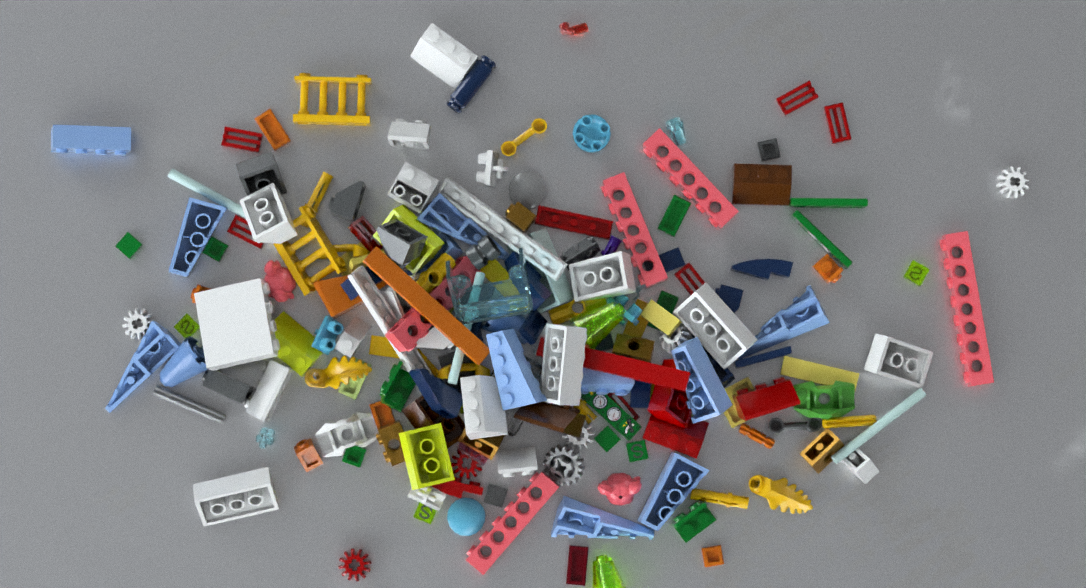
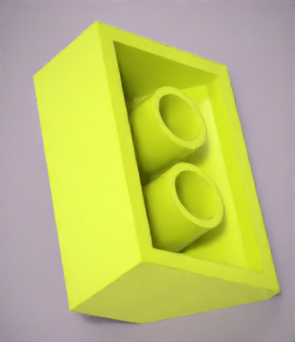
M405 205L394 208L382 224L397 219L427 236L420 257L412 260L405 266L412 274H416L438 253L445 243L428 226L416 220L418 217ZM376 231L373 237L382 245Z
M283 311L275 319L277 331L274 332L280 344L279 356L277 357L301 377H304L306 372L311 369L323 353L311 347L315 336Z
M441 423L399 433L412 490L455 480Z

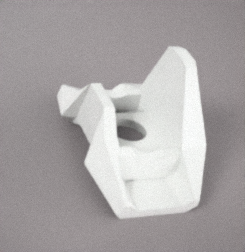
M355 412L349 418L335 423H325L315 436L322 456L334 457L342 456L345 449L356 445L366 447L377 439L378 429L372 413ZM350 429L353 437L350 440H344L342 438L343 430Z

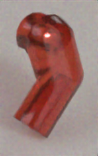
M563 22L559 25L562 35H578L588 32L586 23L569 27L568 22Z

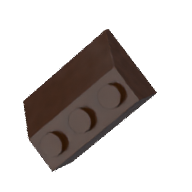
M734 164L732 166V204L789 206L792 165Z
M423 395L402 410L414 429L441 423L447 449L458 442L465 428V423L459 415L454 418L445 419L431 410Z
M544 401L522 406L514 414L513 418L580 438L586 419L585 415L580 414V409L569 407V410L563 409L564 405L553 403L550 405Z

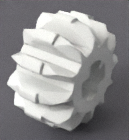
M1010 166L1008 171L1006 169L1002 170L1003 175L997 177L1002 181L997 183V187H1003L1000 193L1002 194L1006 191V198H1010L1012 195L1014 199H1017L1018 194L1023 196L1025 195L1024 190L1029 189V186L1025 183L1030 182V179H1024L1027 172L1025 171L1020 174V167L1014 170L1013 166ZM1014 179H1015V180L1017 181V183H1015V185L1011 186V185H1010V182H1012L1011 180H1014Z
M135 308V314L130 310L128 311L130 318L123 317L125 321H128V324H122V327L129 328L125 331V334H131V339L134 340L138 336V340L141 341L143 334L145 335L150 323L153 321H149L153 315L151 313L146 315V309H143L140 313V309ZM142 320L143 326L136 329L137 325H135V322Z
M681 323L670 337L660 331L662 336L659 338V341L662 343L661 347L672 354L671 351L693 337L687 327Z
M586 420L581 432L584 433V437H581L582 440L577 441V438H573L571 435H562V438L570 439L565 444L569 445L572 442L571 448L578 445L579 452L582 451L581 444L588 449L589 446L586 441L594 442L588 436L595 435V432L588 433L587 430L591 429L592 425L585 428Z

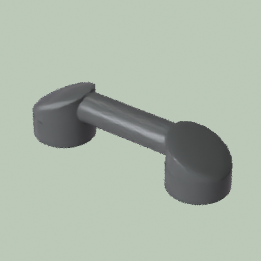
M773 418L770 420L768 428L773 434H779L782 430L805 429L811 433H816L822 428V420L820 418H809L807 422L784 423L780 418Z

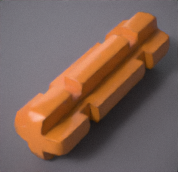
M745 423L739 428V433L748 435L750 439L760 444L763 443L769 449L775 443L773 438L766 437L765 434L754 428L751 429Z

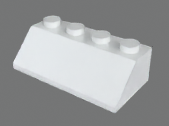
M704 283L673 311L695 338L698 337L703 347L723 369L727 368L757 341V338L707 283Z
M546 323L540 382L542 395L544 394L547 399L544 402L557 405L579 406L587 328Z
M269 467L193 484L194 501L204 527L279 509Z

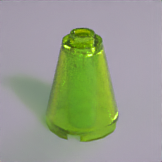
M611 302L570 318V323L574 321L575 326L587 328L585 345L588 344L590 349H595L624 319L625 309L620 303Z
M600 555L593 561V588H626L611 557Z

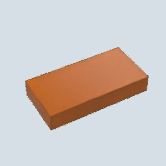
M271 109L254 118L274 151L291 142Z
M380 401L369 405L377 428L395 422L391 407Z

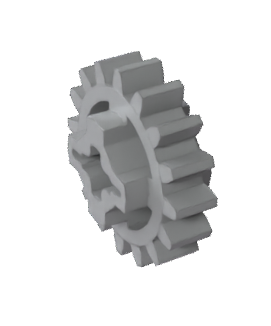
M560 444L555 448L552 447L544 456L546 459L543 461V465L547 466L544 472H549L548 476L550 478L553 477L555 482L560 481V486H563L565 482L568 486L573 482L576 483L584 474L582 471L585 469V466L581 465L584 458L579 459L578 457L581 453H575V447L568 449L567 444L563 448Z

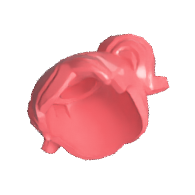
M268 261L264 268L266 275L263 279L270 287V294L268 296L278 302H285L288 298L294 299L295 296L292 292L296 288V281L289 269L282 267L279 261Z
M613 473L607 480L599 483L597 487L601 494L606 495L611 504L622 506L633 501L634 495L640 491L642 484L639 476L632 478L626 473Z

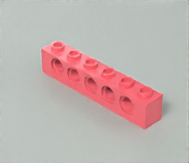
M660 128L643 143L644 149L642 151L649 158L653 157L657 161L656 166L662 172L666 171L670 175L669 180L675 186L679 184L683 189V195L688 200L692 198L696 202L695 207L702 214L705 212L710 217L708 221L715 228L718 226L721 229L739 212ZM663 147L667 149L668 155L661 157L658 155L657 150ZM677 161L680 163L681 169L674 171L670 164ZM686 175L692 176L694 183L691 185L686 184L684 177ZM704 189L707 192V197L704 199L699 198L697 190ZM710 204H719L720 211L717 213L712 212Z
M623 172L603 180L602 193L604 197L608 196L610 204H608L609 210L612 215L615 214L617 217L616 227L619 233L623 232L625 239H623L626 250L630 249L632 253L630 257L631 263L634 268L637 267L640 274L637 277L640 284L649 288L668 279L625 173ZM618 191L624 194V198L619 201L613 197L614 193ZM628 209L632 215L629 218H624L621 216V211ZM632 226L639 230V233L635 236L628 233V229ZM643 244L646 247V251L644 253L636 252V245ZM644 262H651L653 269L651 271L644 270L642 267Z
M467 256L459 257L455 261L456 265L442 279L441 284L435 286L429 292L448 311L454 306V301L462 298L466 294L465 290L473 285L476 272H481L475 268ZM458 275L461 278V283L458 281ZM446 288H447L448 291H449V295H448V296H447L446 293H445ZM411 307L385 336L399 352H409L416 347V342L419 338L421 339L429 333L428 329L432 324L426 318L422 322L421 314ZM409 327H410L411 330H412V334H411V335L408 333V328H409Z
M544 471L540 474L536 472L529 480L531 485L528 488L523 487L517 494L518 500L515 503L511 501L504 509L506 514L502 518L498 516L491 524L494 526L490 532L486 530L479 538L481 543L477 547L473 545L466 553L469 556L466 561L482 575L487 572L560 487ZM539 487L542 490V495L534 497L531 493L532 488ZM527 502L529 510L522 512L519 509V503ZM510 516L517 520V524L513 527L509 526L506 522V519ZM501 531L504 534V540H495L494 533ZM489 546L492 553L488 556L483 555L481 548Z

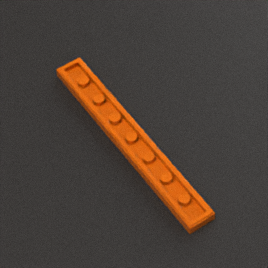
M377 246L362 261L475 364L480 365L490 353L489 348Z

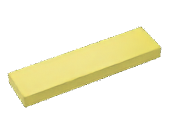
M784 356L780 375L809 382L813 381L821 385H833L835 381L853 383L855 385L854 392L856 391L859 373Z

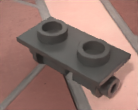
M593 236L590 238L586 237L577 243L580 250L577 251L572 246L562 253L563 255L560 258L568 264V271L569 264L593 258L601 251Z

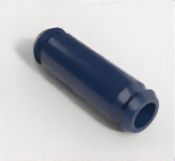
M480 56L481 59L476 61L451 94L450 100H447V106L455 112L461 113V110L466 108L492 73L493 67H496L495 62L487 56Z

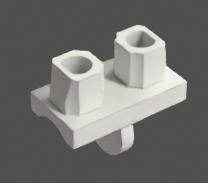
M487 150V153L478 154V164L486 165L485 172H477L476 181L490 187H496L497 179H502V172H508V167H503V160L499 159V153L493 150Z
M432 486L416 490L411 488L407 497L439 511L447 494Z

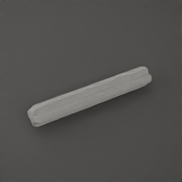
M157 385L154 389L153 394L216 422L223 423L226 414L161 386Z

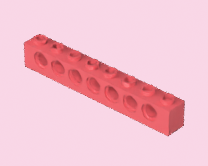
M968 231L945 234L942 236V240H940V247L942 251H945L946 258L943 259V264L949 274L947 286L952 292L950 304L955 309L953 321L955 327L958 326L959 334L956 335L958 345H961L962 349L960 361L965 366L963 379L965 383H968V387L994 383ZM953 248L960 250L959 258L952 255ZM957 266L964 270L962 277L957 276L955 273ZM960 285L967 288L965 296L961 295L958 291ZM964 304H967L970 307V313L968 315L962 312V306ZM967 323H971L974 327L971 334L965 330ZM970 342H974L977 345L975 352L969 350L968 345ZM973 361L980 363L979 371L972 369Z

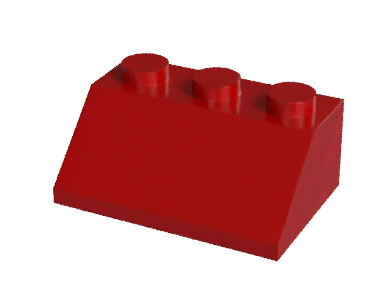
M663 359L662 366L676 369L674 359ZM658 385L654 386L647 411L658 420L681 428H687L692 413L686 403L688 401L686 392Z
M779 377L773 379L774 383L767 385L766 382L756 384L755 389L748 390V388L737 390V394L732 395L738 417L747 421L801 404L791 380Z
M650 414L642 439L697 459L709 423L700 421L693 424L692 416H690L687 428H681L658 420Z

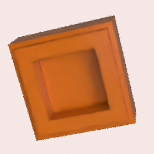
M721 545L701 548L705 567L724 564Z

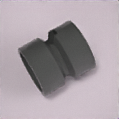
M489 235L478 240V245L473 244L465 250L467 257L478 270L486 266L488 260L493 261L501 255L499 248Z

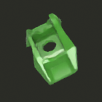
M813 381L794 385V389L801 404L794 406V410L808 418L829 419L832 417H842L855 409V385L853 383L835 381L833 385L816 386ZM822 393H827L830 396V400L826 404L819 401V396Z

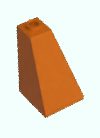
M348 275L313 283L333 319L364 303L360 296L351 301L340 284L348 279ZM382 281L376 286L378 289H381L387 283Z

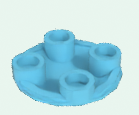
M585 115L574 125V141L584 151L591 153L600 151L610 140V126L605 119L598 115Z
M461 498L450 506L447 520L455 533L462 536H470L482 529L485 523V511L483 506L473 498Z

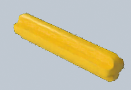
M875 415L832 417L822 419L823 428L871 426L877 422V417Z

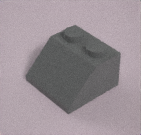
M272 151L236 164L239 178L247 196L271 183L275 184L282 195L287 193Z
M358 181L336 193L335 198L331 197L328 207L331 210V214L352 222L356 221L366 189L365 183Z
M397 219L377 227V233L384 252L394 263L404 265L420 257L427 236Z

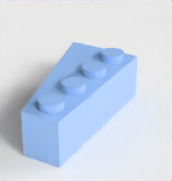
M53 125L51 128V152L60 154L76 152V154L95 152L96 155H107V152H115V155L123 156L126 155V152L131 151V127Z
M189 197L169 267V273L188 278L226 212V207Z
M508 329L486 334L503 411L547 401L545 395H542L538 380L535 379L531 371L530 362L526 360L523 354L524 350L515 330Z
M698 337L683 342L671 351L676 369L691 373L686 390L688 398L686 403L688 409L692 411L693 416L691 420L693 424L721 415L732 406Z
M583 368L581 394L596 392L597 395L615 393L617 396H625L630 393L635 380Z
M671 452L637 521L658 531L710 470L677 453Z

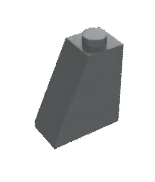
M206 370L202 377V381H204L202 386L241 404H246V401L253 392V386L217 370Z

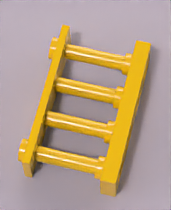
M299 73V76H294L295 82L301 83L300 111H298V114H293L294 124L371 126V118L365 113L366 85H372V79L368 78V75H356V78L311 76L309 73ZM308 83H320L319 112H317V115L309 114ZM328 84H339L338 112H336V115H328L327 112ZM347 84H358L357 113H355V116L348 115L346 112Z
M308 205L299 207L302 215L294 219L293 224L296 228L306 221L312 231L292 244L288 241L281 244L273 243L304 296L317 291L313 284L314 282L320 281L335 270L337 274L347 271L344 259L337 254L316 219L315 211ZM317 238L321 248L303 260H299L295 254L296 250L312 239ZM326 254L331 264L312 277L308 276L305 271L306 266Z

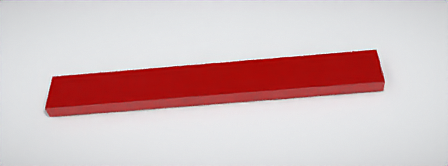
M544 337L540 338L536 356L543 358ZM585 347L583 368L683 392L687 390L690 372Z

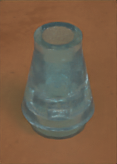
M680 116L665 121L666 129L676 146L686 143L684 123Z

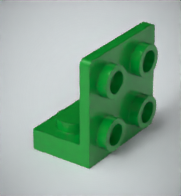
M399 361L398 365L394 364L389 372V381H384L379 394L381 396V403L400 413L416 386L409 372L402 369V361Z
M696 501L688 507L690 509L689 512L686 514L681 512L673 518L675 522L672 525L685 543L716 521V518L704 501L701 503Z

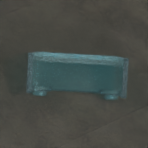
M523 247L519 248L520 264L510 268L508 280L472 286L467 276H453L450 260L446 261V279L456 319L462 324H471L527 314L532 310L533 300Z

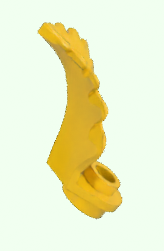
M346 355L342 356L340 362H338L337 357H333L327 368L309 369L305 374V382L310 387L327 388L330 386L338 389L340 382L347 385L349 384V378L353 381L357 380V376L363 378L364 375L367 376L372 371V368L366 362L362 364L361 359L355 362V357H351L349 362Z
M756 475L749 480L750 490L766 498L770 508L773 510L779 505L783 513L787 511L788 507L792 514L795 513L796 509L799 514L802 511L806 513L808 510L813 509L811 500H807L808 495L802 496L803 490L795 492L796 484L787 486V478L773 481L762 475Z

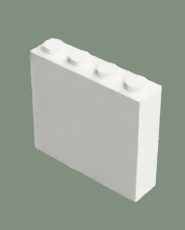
M253 279L194 293L206 368L214 371L279 356L280 344L274 332L277 331L275 320H272L271 313L274 310L272 302L269 301L268 297L270 287L263 279Z

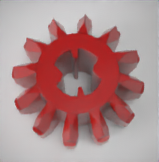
M464 447L465 454H462L458 449L457 453L460 457L452 456L453 459L458 460L457 463H451V466H458L453 473L456 474L458 471H462L459 478H463L464 473H466L467 480L470 479V472H472L474 477H477L478 475L474 470L482 471V468L478 467L477 464L484 463L483 460H476L481 454L477 453L473 456L475 451L472 449L470 454H468L467 447ZM464 458L472 460L470 463L471 468L467 469V467L464 468L462 466Z
M352 548V556L345 551L344 555L347 559H339V561L345 563V565L338 566L339 569H346L341 575L345 576L349 573V581L353 575H355L356 581H359V574L365 578L366 574L363 570L366 572L371 571L365 565H369L372 562L364 560L369 556L367 553L361 557L362 549H359L356 555L355 549ZM353 559H356V562L359 561L360 566L357 567V570H353L354 567H350V564L353 563Z

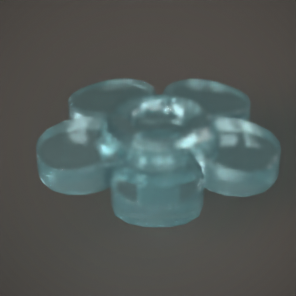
M264 427L260 430L261 435L258 434L256 436V442L259 443V447L265 449L267 444L272 445L274 443V438L272 437L275 435V431Z

